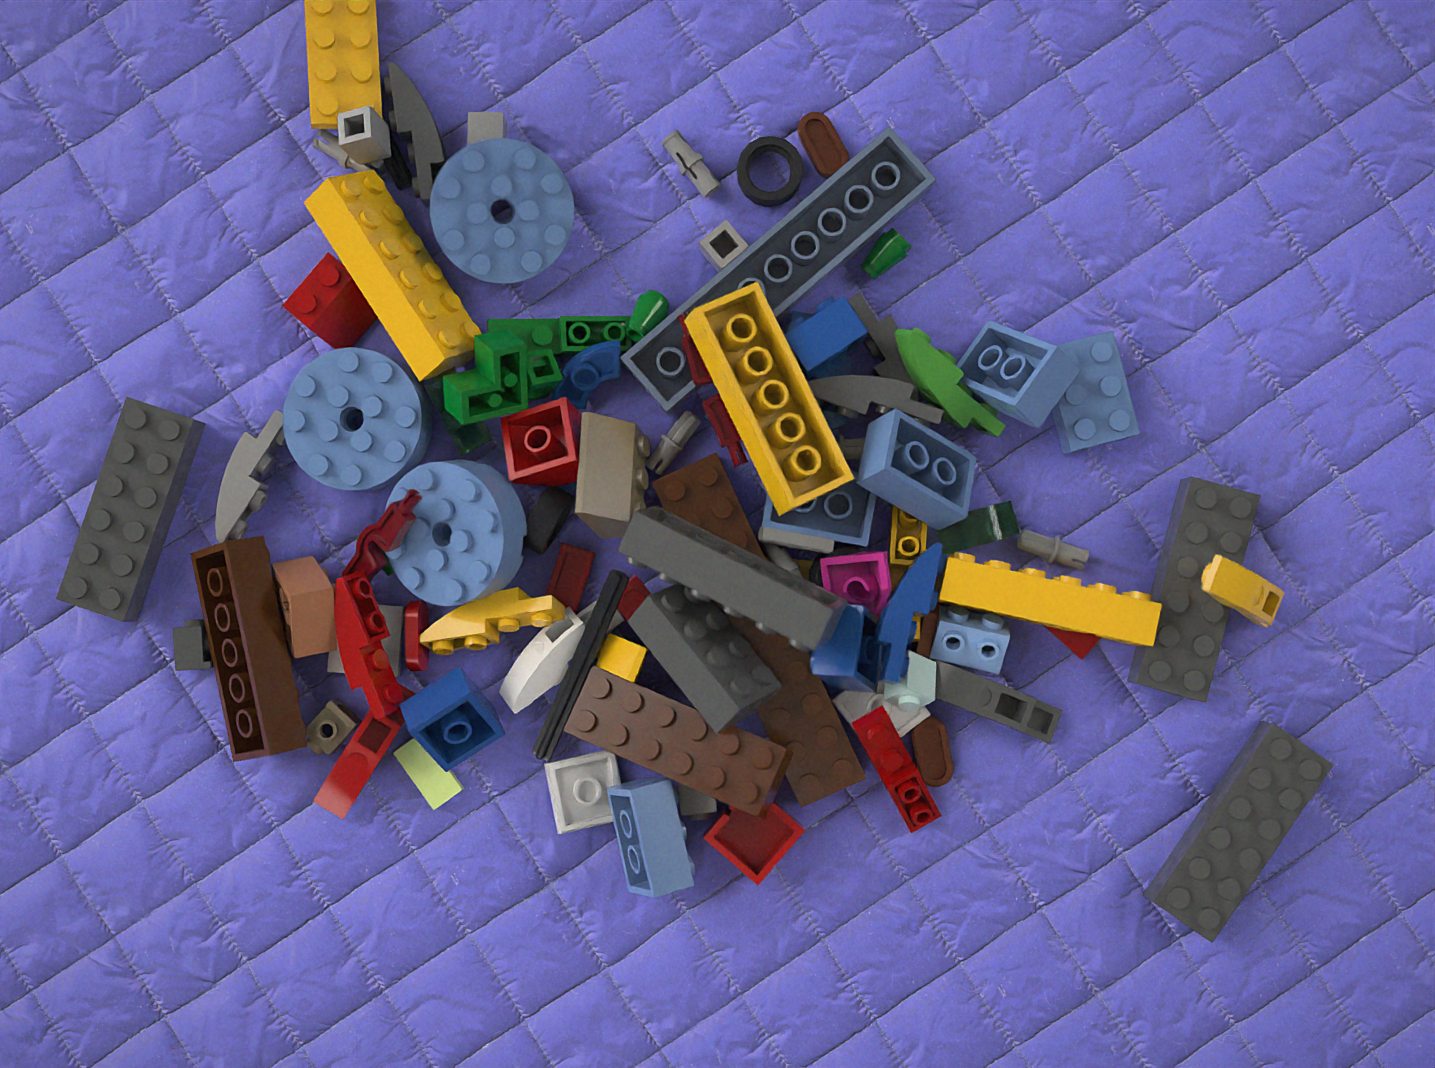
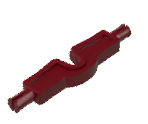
M688 311L685 313V316L684 313L677 316L685 335L681 339V344L688 360L692 381L695 386L700 387L714 382L684 322L692 312ZM718 393L704 400L702 403L703 410L715 431L720 447L728 448L734 467L748 463L741 445L742 439L720 394Z
M409 489L403 500L392 502L377 523L367 526L361 532L356 543V553L343 570L342 577L364 570L368 581L371 582L386 566V559L380 548L385 552H391L399 548L408 529L416 520V516L412 511L422 499V495H418L419 491Z

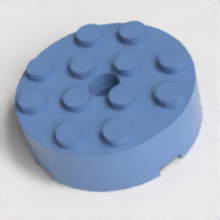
M489 138L473 142L461 148L443 165L431 191L430 219L438 244L454 265L479 280L508 284L535 277L557 260L566 247L572 232L574 202L567 179L558 165L547 154L535 146L519 140ZM498 200H505L511 206V213L504 220L495 219L491 213L492 205Z
M364 348L336 349L311 361L294 379L288 390L283 407V431L291 455L301 469L310 477L331 488L360 492L387 488L418 466L431 440L433 428L432 407L416 375L400 361ZM362 412L364 422L357 429L353 418Z
M456 459L420 465L400 479L390 494L385 511L392 502L403 500L409 489L419 491L418 495H422V499L412 511L416 516V520L408 529L399 548L385 553L395 574L410 592L420 599L435 605L455 606L491 596L504 589L512 581L524 558L521 552L523 536L527 535V525L520 499L504 476L487 464H480L467 459Z

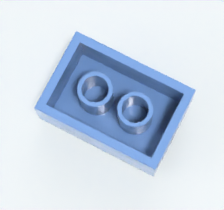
M988 320L956 365L964 372L959 382L973 391L972 398L975 401L986 403L996 411L1037 429L1040 428L1080 372V369L1058 346Z
M1110 331L1056 345L1080 369V372L1052 409L1063 455L1139 435L1140 431L1114 332Z
M895 408L868 423L856 484L939 531L967 518L977 457Z
M851 471L854 479L779 516L767 492L761 527L835 540L834 543L865 548L868 546L877 495L856 484L858 472Z
M644 777L607 787L606 791L629 892L656 898L694 886L692 878L695 873L694 863L686 851L684 840L687 838V831L683 821L679 819L676 806L679 803V795L676 787L671 783V779Z

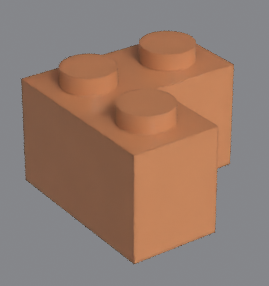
M313 556L271 563L272 578L277 586V601L283 610L285 641L294 658L337 650L334 617L336 584L329 582L325 567L320 568Z

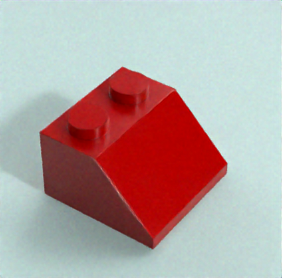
M329 252L326 253L282 305L335 350L353 348L378 319L346 267Z
M566 397L500 418L508 476L512 484L560 487L577 481L582 414Z

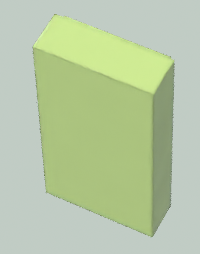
M415 738L393 752L433 810L464 789L452 770L445 772Z

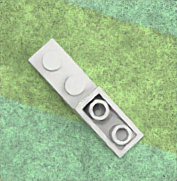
M597 600L577 615L570 607H567L565 609V620L555 621L551 626L544 627L517 658L499 691L514 714L532 704L535 699L563 680L569 667L567 662L573 658ZM617 610L606 634L610 633L617 625L624 621Z

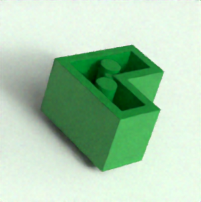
M508 329L474 335L476 369L443 376L445 409L462 425L528 409L526 343Z

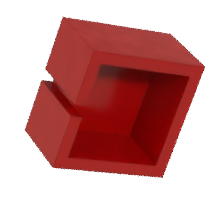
M775 800L771 805L766 820L729 805L732 811L729 813L724 808L703 835V838L757 885L763 881L805 831L804 826Z

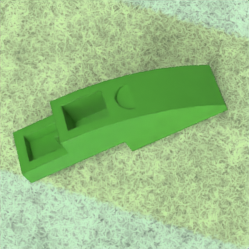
M898 328L894 333L898 351L912 382L924 400L930 406L944 410L942 419L949 425L965 429L970 424L982 434L999 437L1006 426L996 418L998 412L983 402L979 404L972 398L973 391L959 382L964 372L955 365L957 360L942 349L936 350L929 344L932 339L920 329L913 328V330Z

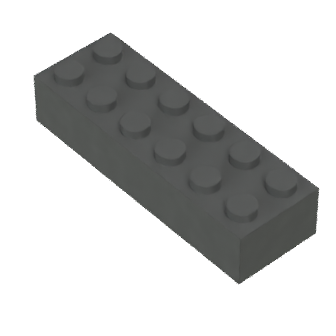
M126 397L56 597L57 600L122 622H135L138 620L206 423Z
M1192 476L1180 480L1150 593L1152 595V602L1162 604L1154 645L1136 646L1127 682L1206 703L1231 607L1222 605L1202 590V574L1207 564L1213 562L1215 554L1242 566L1261 495Z
M659 506L634 511L617 550L627 555L626 560L632 565L644 569L648 566L658 571V577L674 585H678L680 582L692 588L690 593L695 597L705 601L713 599L723 604V610L739 618H743L745 615L757 621L756 627L773 635L778 632L790 638L789 643L792 646L807 652L810 649L815 651L831 639L848 603L847 600Z
M1261 721L1143 895L1213 943L1333 764L1274 723Z

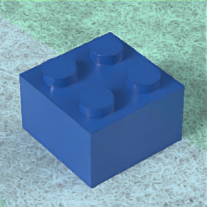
M833 296L826 299L815 308L817 312L808 320H805L802 316L785 328L787 332L784 336L806 381L864 343L868 330L845 296L838 300H835Z
M847 604L831 639L815 651H812L810 657L812 674L836 690L877 693L883 645L872 643L879 618L863 605Z
M460 666L399 704L410 734L445 772L506 734L495 707Z

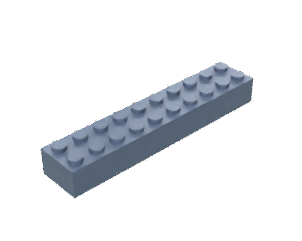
M889 126L622 355L620 359L623 365L667 415H670L702 387L695 386L692 381L688 360L681 344V339L685 335L677 318L678 315L684 313L685 316V313L688 311H693V309L758 281L778 322L932 189L936 178Z

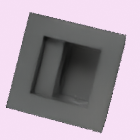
M204 619L184 620L185 627L173 628L175 671L214 668Z

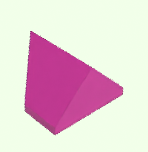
M865 551L820 558L823 588L847 600L849 605L865 606L879 618L892 588L887 552Z

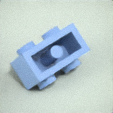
M940 606L929 658L999 674L1010 639L1009 621H1005L995 614L979 615L970 613L967 609L960 606Z

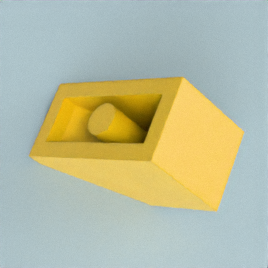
M609 633L607 639H603L596 658H598L596 666L626 680L636 682L649 649Z

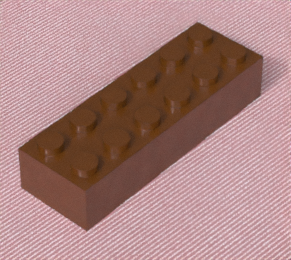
M264 536L224 541L190 553L233 762L266 757L308 747L306 741L307 730L305 723L302 721L298 703L299 691L294 684L291 669L292 658L287 650L284 636L285 624L279 612L277 586L272 578L269 564L270 552L265 545Z
M594 665L590 669L563 730L566 733L763 820H766L794 754L787 748L736 726H731L716 734L698 710Z

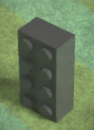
M679 582L678 585H672L648 595L627 622L715 733L718 734L760 711L782 688V685L713 600L705 601L695 597L690 593L692 588Z

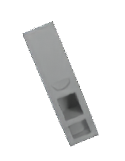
M277 409L274 411L258 437L244 431L231 455L221 482L216 508V540L220 543L241 539L249 527L246 523L253 511L258 512L263 507L268 498V495L265 493L270 486L258 478L261 474L266 475L275 462L273 455L280 445L284 446L286 444L282 411Z

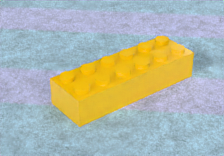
M375 170L328 177L303 203L418 380L422 381L463 367L475 357L474 335L481 334V331L470 318L460 298L454 293L444 278L440 267L435 264L425 249L421 238L412 229L402 209L396 204L386 189L384 181L377 175Z
M758 281L693 309L684 322L778 515L785 514L853 480L854 477Z
M959 552L950 554L946 558L941 576L936 575L934 589L938 590L937 601L939 603L960 606L966 609L1072 632L1093 633L1095 636L1102 637L1103 639L1134 646L1154 645L1162 604L1152 602V595L1147 593L1130 591L1122 592V595L1116 594L1117 587L1095 583V585L1088 584L1087 587L1080 586L1081 579L1060 575V577L1053 576V580L1045 578L1046 572L1042 570L1025 568L1019 569L1018 572L1010 571L1011 564L990 560L989 562L984 561V565L975 563L976 556Z

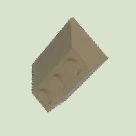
M582 412L575 513L601 539L624 537L634 511L646 508L643 499L644 490L648 488L649 484L648 473L645 469L646 457L650 455L649 438L643 434L635 423L592 412Z

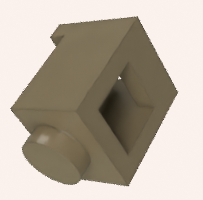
M338 698L330 700L325 705L326 707L306 727L307 745L319 755H322L324 752L327 755L334 754L358 729L362 722ZM325 724H329L333 728L331 737H327L322 732Z

